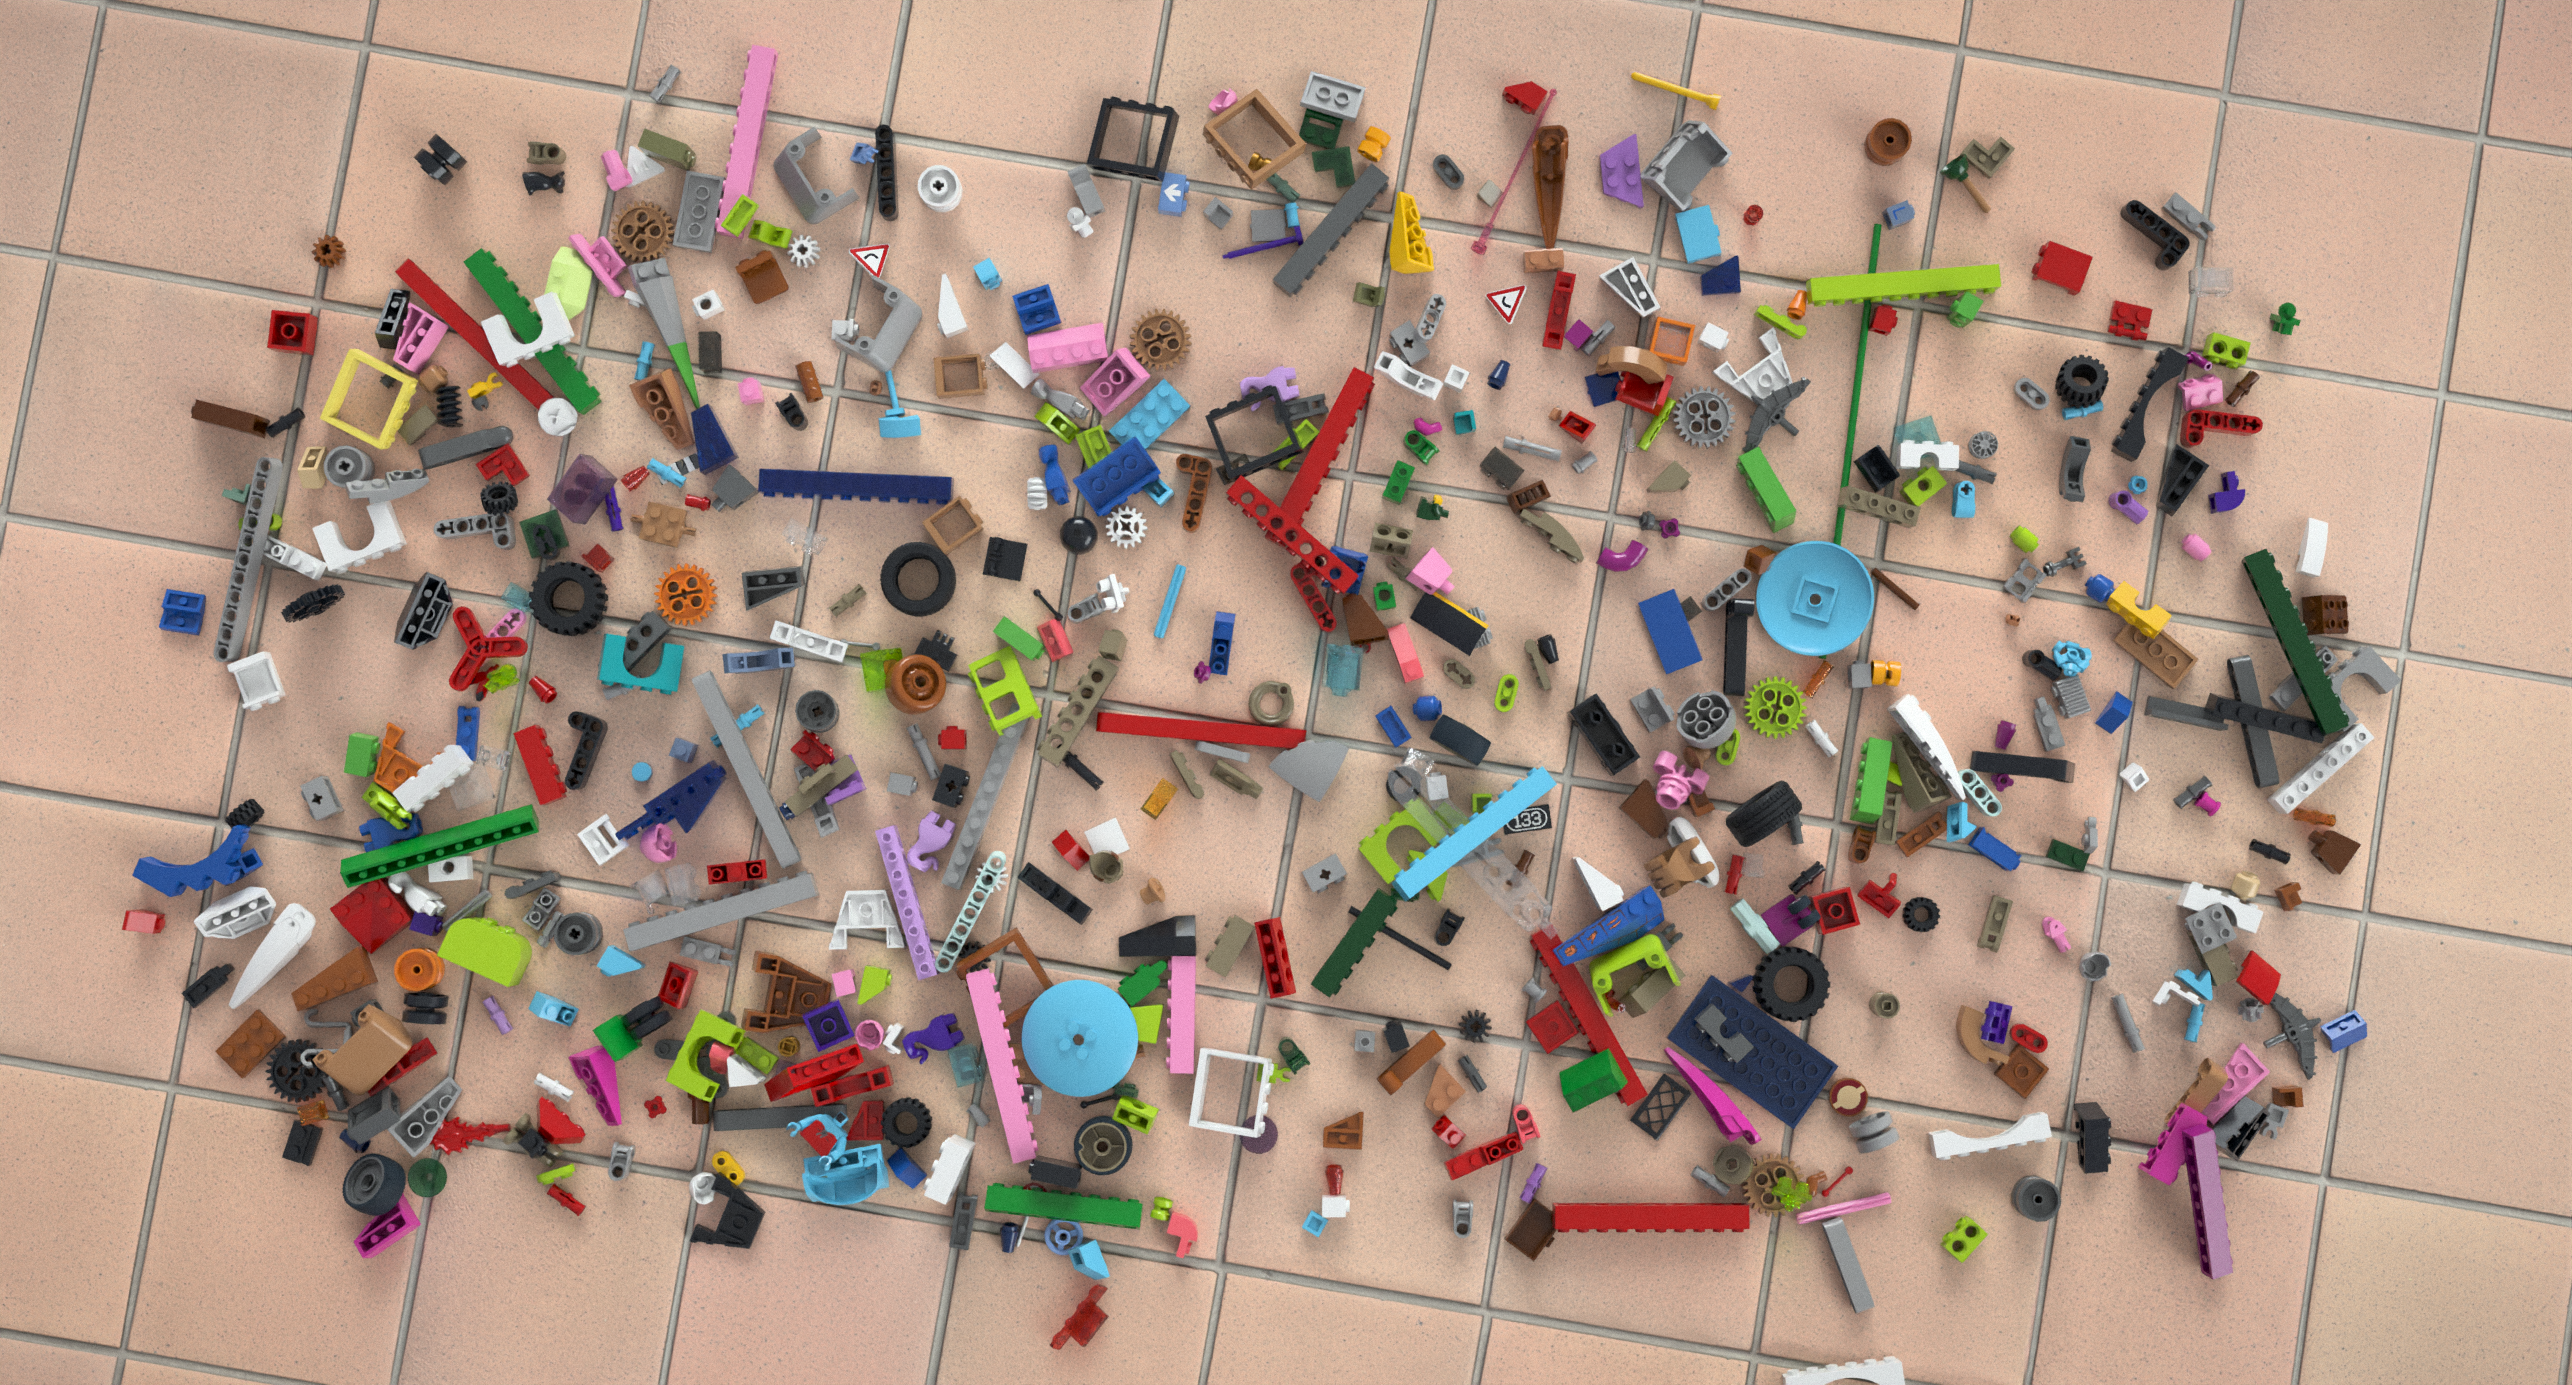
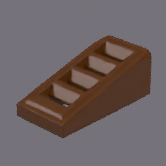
M1542 479L1510 493L1506 499L1513 513L1516 514L1523 509H1527L1550 498L1551 495ZM1536 487L1539 488V490H1540V492H1541V494H1542L1541 497L1539 496V494H1538V492H1537V490H1536ZM1529 490H1531V492H1532V494H1533V496H1534V498H1535L1534 500L1532 499V497H1531V495H1530V493H1529ZM1523 493H1524L1525 498H1526V500H1527L1528 503H1525V501H1524V499H1523V497H1522V494H1523Z

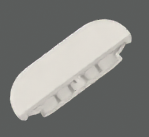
M1675 818L1669 823L1667 835L1671 847L1692 837H1698L1700 843L1691 851L1692 860L1698 864L1711 861L1715 869L1693 882L1707 886V888L1714 887L1719 881V871L1715 861L1693 825L1685 818Z

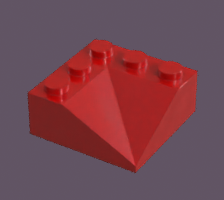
M387 877L361 884L330 908L340 924L370 954L376 952L410 926L414 916V912L402 896L391 890Z

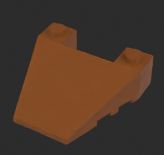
M755 951L752 970L757 973L770 974L764 1011L744 1008L741 1028L746 1031L766 1033L790 1027L805 1026L802 1015L828 1003L832 984L774 953Z

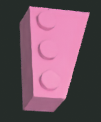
M409 302L407 319H404L403 322L404 330L402 337H399L393 360L419 375L449 326Z

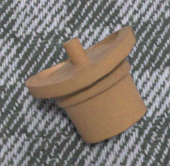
M1687 746L1683 750V757L1691 768L1702 770L1703 763L1711 757L1709 749Z
M1150 878L1148 885L1140 890L1142 900L1147 905L1158 900L1163 903L1165 901V891L1158 879Z

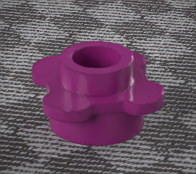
M1672 518L1668 521H1660L1659 526L1662 528V538L1667 539L1669 536L1678 537L1680 535L1677 519Z
M1200 661L1194 669V677L1198 679V683L1202 684L1210 678L1211 669L1209 666L1204 665L1203 661Z
M1993 774L1991 776V781L1999 792L2014 784L2013 779H2010L2007 774Z

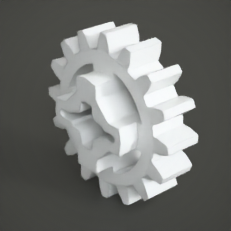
M1126 506L1125 511H1122L1119 507V513L1112 512L1114 517L1107 518L1110 525H1106V528L1110 529V531L1106 534L1107 536H1113L1110 540L1112 543L1118 541L1117 547L1124 544V548L1127 549L1128 544H1131L1134 548V542L1137 541L1141 544L1140 537H1146L1143 531L1148 530V528L1143 526V524L1147 521L1146 519H1140L1143 514L1141 512L1136 514V508L1129 511V507ZM1130 515L1133 517H1131L1130 519H1123L1121 516ZM1121 521L1126 525L1131 524L1129 527L1133 534H1131L1127 530L1122 531L1124 528L1122 526ZM1115 522L1118 523V530L1114 532ZM1139 522V532L1137 534L1135 532V525ZM1124 536H1130L1132 539L1122 540L1121 538Z

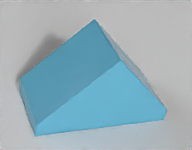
M1160 478L1153 483L1148 482L1143 486V490L1160 508L1174 496L1173 490Z

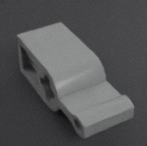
M1085 164L1067 171L1085 214L1091 218L1105 212V208Z

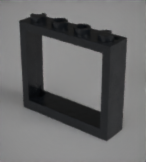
M1113 96L1110 99L1103 98L1087 165L1093 170L1163 182L1180 116L1170 106L1160 108L1152 103L1143 105L1135 100H1128L1126 102ZM1112 108L1167 117L1154 168L1099 158Z
M1266 386L1257 394L1250 393L1241 401H1231L1227 404V407L1213 409L1209 412L1210 414L1205 416L1229 479L1233 482L1241 475L1245 478L1304 452L1280 390L1276 386ZM1274 396L1292 444L1233 469L1215 421Z

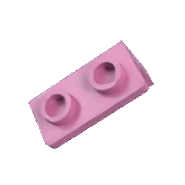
M2205 374L2201 378L2186 379L2184 382L2178 383V388L2182 391L2183 409L2185 411L2223 402L2222 380L2214 374Z

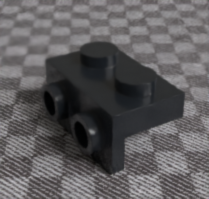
M1880 445L1875 446L1853 461L1875 493L1900 477L1896 467L1889 460Z

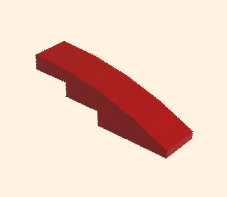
M426 1037L411 1046L410 1050L367 1091L370 1097L438 1054L429 1038Z

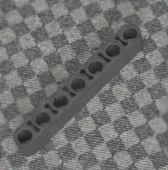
M2243 655L2227 659V668L2235 700L2263 708L2250 656ZM2240 723L2256 787L2264 788L2278 785L2279 775L2268 730Z
M825 1104L815 1107V1105L715 1110L713 1111L714 1131L787 1128L791 1122L797 1123L807 1117L818 1114H827L834 1119L841 1111L847 1116V1104Z

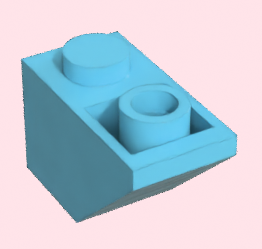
M990 257L973 266L986 290H993L1000 286L1002 279Z
M536 991L528 1008L540 1018L571 1027L579 1010L556 997Z
M1096 1240L1084 1242L1068 1250L1075 1270L1094 1280L1110 1276Z

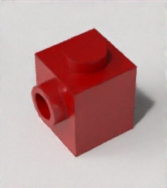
M1886 304L1877 306L1868 331L1884 336L1889 335L1892 328H1895L1898 322V317H1896L1897 311L1893 310L1892 306Z
M946 726V730H941V734H938V745H941V749H967V730H958V726Z

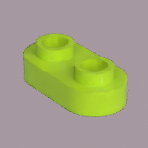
M1512 674L1504 675L1498 684L1494 706L1500 712H1508L1514 705L1519 682ZM1506 681H1511L1512 686L1510 688L1505 686ZM1502 699L1507 701L1506 706H1501L1500 701Z
M1734 729L1731 741L1727 740L1720 746H1717L1715 759L1720 765H1730L1735 760L1740 742V733L1737 729ZM1723 752H1726L1728 754V758L1726 760H1724L1721 756Z
M574 1163L536 1175L538 1183L542 1182L543 1185L555 1182L554 1178L561 1176V1179L573 1176L572 1172L576 1171Z

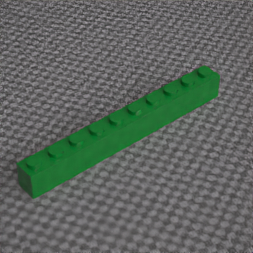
M482 248L466 259L464 264L526 344L534 342L539 338L543 329L540 314L536 310L534 312L529 307L531 305L530 301L525 296L521 297L518 293L519 287L513 280L511 282L506 277L508 273L502 266L498 267L495 263L497 259L492 252H486ZM558 343L553 345V349L550 351L535 353L537 359L579 413L585 415L602 402L598 397L601 394L594 385L591 387L588 384L589 378L582 370L579 372L575 367L578 365L571 355L568 357L565 354L566 348L564 345H559Z
M530 804L342 859L340 874L347 888L538 833L539 819L533 805Z

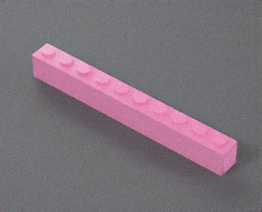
M752 45V49L747 54L749 64L748 69L744 71L745 85L740 91L741 106H738L736 112L738 122L733 128L734 143H731L729 148L731 158L730 162L726 164V173L728 174L727 179L723 181L722 185L724 195L723 199L719 201L720 216L715 221V229L723 236L737 238L720 225L742 194L751 199L778 59V53L774 48ZM745 228L740 233L738 238L743 239Z
M989 968L966 974V979L1013 1164L1036 1158L1035 1151H1039L1036 1139L1032 1140L1031 1137L1034 1129L1032 1122L1027 1121L1026 1115L1029 1114L1027 1103L1022 1101L1021 1096H1025L1022 1084L1018 1085L1017 1078L1020 1077L1018 1066L1013 1065L1012 1059H1015L1013 1047L1009 1048L1008 1041L1011 1038L1009 1030L1004 1029L1003 1022H1006L1004 1010H999L998 1004L1001 1003L999 992L994 990L993 985L997 984L995 974H990Z

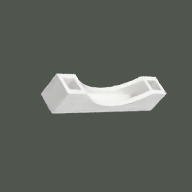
M2044 1112L2023 1115L2008 1130L1988 1138L1964 1137L1948 1129L1928 1133L1932 1156L1939 1158V1160L1950 1159L1951 1155L1958 1154V1157L1970 1155L1969 1152L1973 1151L1985 1153L1989 1152V1148L1996 1147V1150L2006 1149L2011 1144L2023 1146L2027 1145V1141L2032 1140L2035 1143L2045 1142L2046 1138L2052 1137L2048 1115Z
M1894 1356L1884 1357L1882 1361L1867 1359L1864 1360V1363L1857 1364V1362H1846L1845 1366L1829 1364L1826 1365V1368L1822 1369L1808 1367L1806 1371L1800 1372L1798 1369H1792L1782 1374L1783 1385H1825L1842 1378H1862L1879 1385H1905L1902 1362Z

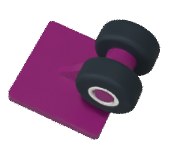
M1790 894L1761 914L1762 919L1781 946H1785L1813 927L1814 923L1821 918L1817 910L1810 911L1807 907L1811 904L1807 895L1796 899L1793 894Z

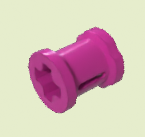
M2204 791L2195 800L2194 805L2196 807L2200 806L2211 817L2219 810L2221 803L2213 800Z

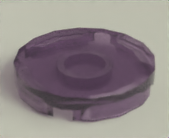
M1256 1115L1247 1118L1241 1127L1254 1129ZM1265 1115L1263 1116L1265 1130L1260 1137L1239 1135L1241 1144L1252 1153H1266L1274 1147L1277 1141L1278 1130L1276 1124Z

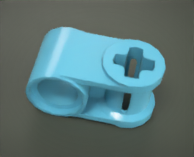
M1970 481L1959 482L1953 487L1952 516L1954 518H1973L1975 515V486ZM1962 487L1964 489H1967L1966 493H1964V491H1961Z

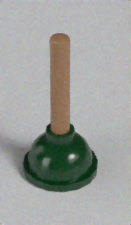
M1962 154L1948 163L1940 171V174L1942 176L1945 175L1948 179H1957L1959 182H1962L1983 212L1988 213L1991 208L1968 178L1969 175L1966 172L1969 167L1966 159L1967 155Z

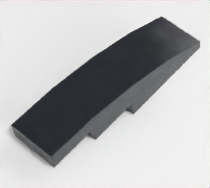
M1030 862L1026 864L1017 877L1080 925L1085 922L1093 911L1091 907Z

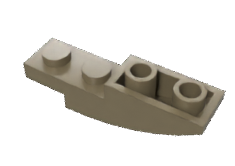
M1525 509L1522 510L1519 518L1522 519L1520 522L1528 527L1534 526L1538 529L1537 532L1544 537L1551 536L1547 543L1551 545V550L1558 554L1563 552L1567 555L1566 558L1573 563H1577V561L1581 563L1584 556L1578 544L1557 520L1545 512L1539 518Z

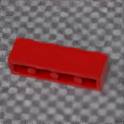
M533 725L513 733L539 804L548 805L566 798L565 792H567V787L560 780V769L556 763L554 764L552 758L554 753L551 746L547 745L545 740L547 734L544 728H541L540 725Z

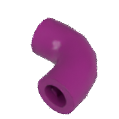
M1632 540L1628 548L1622 553H1616L1605 547L1596 564L1614 572L1628 571L1642 561L1648 552V548L1635 540Z

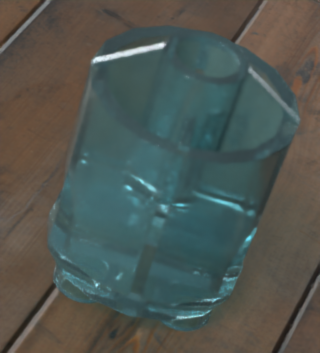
M1326 644L1322 687L1331 688L1332 695L1347 697L1351 690L1359 691L1364 648L1350 645Z

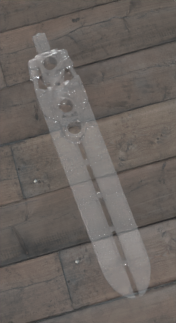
M1408 764L1394 765L1396 770L1412 785L1411 787L1392 769L1389 770L1388 782L1394 797L1438 843L1446 835L1449 837L1453 836V830L1460 824L1466 826L1470 822L1468 817L1420 769ZM1414 789L1432 806L1431 808L1413 792ZM1434 810H1436V811L1445 819V821L1452 827L1451 830H1450V829L1444 824V822L1433 812ZM1488 838L1457 862L1508 916L1518 922L1517 924L1525 929V931L1530 932L1538 926L1550 939L1559 932L1546 918L1552 911V906L1545 897L1542 898L1531 881ZM1475 852L1487 863L1486 866L1474 854ZM1490 867L1497 868V877L1490 876ZM1504 881H1509L1512 884L1510 891L1503 889ZM1534 892L1539 901L1528 900L1526 895ZM1515 906H1519L1521 919L1513 914ZM1532 909H1536L1539 912V917L1536 920L1530 916Z

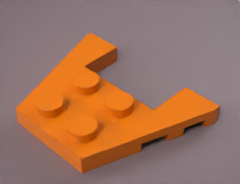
M388 722L386 736L382 743L381 757L378 759L373 781L393 793L410 777L415 776L416 778L418 770L423 765L395 749L406 731Z

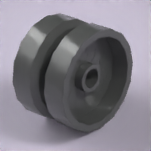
M587 912L569 913L563 916L556 923L554 929V940L557 947L569 955H582L595 950L603 937V927L600 921L593 914Z
M2036 1175L2025 1176L2019 1179L2011 1193L2015 1210L2024 1217L2036 1222H2043L2053 1218L2061 1206V1195L2058 1188L2052 1182Z

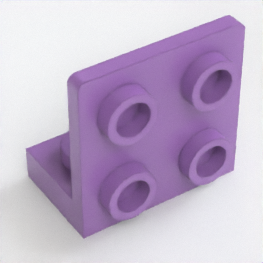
M848 755L852 762L856 765L852 755ZM859 770L826 794L825 800L828 805H833L867 789Z

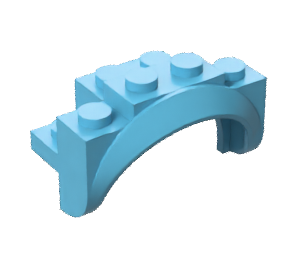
M881 1144L845 1150L840 1158L831 1163L829 1170H824L827 1163H822L819 1166L821 1156L803 1159L805 1173H802L803 1185L807 1197L812 1202L822 1201L833 1205L854 1204L869 1198L879 1189L889 1187L888 1170L884 1165Z

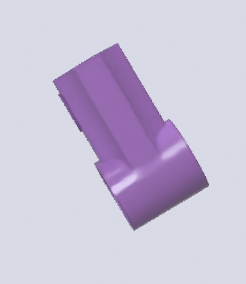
M2128 491L2115 492L2109 497L2108 502L2111 508L2118 509L2136 525L2148 515L2149 511L2135 501ZM2118 496H2121L2123 499L2122 505L2118 502Z

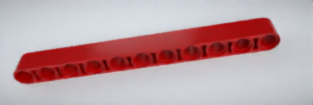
M408 258L395 271L410 288L534 407L539 410L546 400L555 398L519 363L508 368L507 366L499 365L484 329L412 260Z
M1097 712L1096 732L1290 749L1297 747L1299 743L1306 742L1307 730L1105 712Z

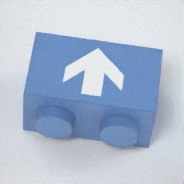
M1165 172L1161 185L1158 206L1159 214L1182 217V211L1186 212L1187 200H1184L1185 193L1189 192L1190 186L1186 175Z

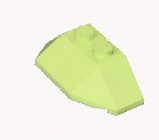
M561 246L552 260L544 295L550 292L557 293L568 321L585 309L593 276V270L584 262V258L577 250Z

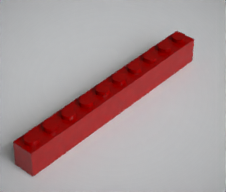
M1353 367L1280 506L1300 526L1304 522L1302 518L1304 512H1309L1313 505L1311 501L1313 495H1318L1322 487L1320 484L1322 478H1327L1331 470L1328 466L1331 461H1336L1340 453L1337 450L1339 445H1344L1349 436L1346 433L1349 426L1353 428L1358 419L1355 416L1357 411H1362L1367 402L1364 400L1366 394H1371L1375 387V383H1373L1374 377L1356 367ZM1274 519L1271 526L1274 529H1278L1282 526V522L1279 519ZM1267 531L1265 539L1284 549L1286 548V545L1282 542L1278 544L1271 538L1272 533ZM1294 532L1286 534L1285 537L1288 541H1294L1296 537L1293 535Z
M1552 924L1531 934L1532 940L1529 941L1535 951L1539 950L1541 954L1539 959L1544 968L1548 966L1551 972L1549 974L1551 981L1554 985L1558 984L1561 989L1558 991L1563 1002L1567 1000L1570 1008H1568V1011L1573 1019H1578L1580 1024L1577 1027L1583 1036L1587 1035L1589 1039L1587 1044L1592 1053L1595 1051L1599 1053L1609 1048L1628 1081L1616 1093L1620 1103H1625L1629 1106L1647 1096L1648 1094L1575 964L1571 963L1562 966L1552 951L1562 944Z
M1552 1203V1226L1561 1233H1567L1569 1229H1577V1232L1587 1233L1589 1229H1596V1232L1606 1233L1608 1229H1616V1232L1620 1233L1628 1232V1229H1635V1232L1640 1233L1647 1232V1229H1655V1232L1659 1233L1666 1232V1229H1674V1232L1679 1233L1686 1232V1229H1693V1232L1699 1233L1705 1232V1229H1713V1232L1719 1233L1724 1232V1229H1732V1232H1744V1229H1750L1749 1205L1746 1203Z

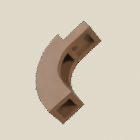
M1631 346L1610 348L1609 354L1598 357L1596 373L1599 376L1618 371H1627L1639 375L1648 385L1665 381L1667 364L1659 356L1645 349Z
M1961 1005L1956 1029L1963 1049L1972 1058L1986 1064L1989 1058V1062L1999 1066L2001 1062L2007 1064L2009 1056L1989 1049L1981 1041L1979 1028L1984 1013Z

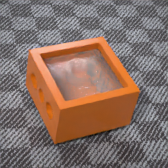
M1657 317L1654 322L1648 351L1659 356L1664 362L1684 366L1688 360L1695 325Z

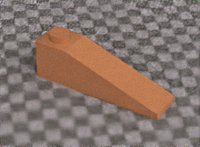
M671 368L629 385L637 404L647 411L650 415L649 418L659 425L662 433L677 450L695 444L680 388Z

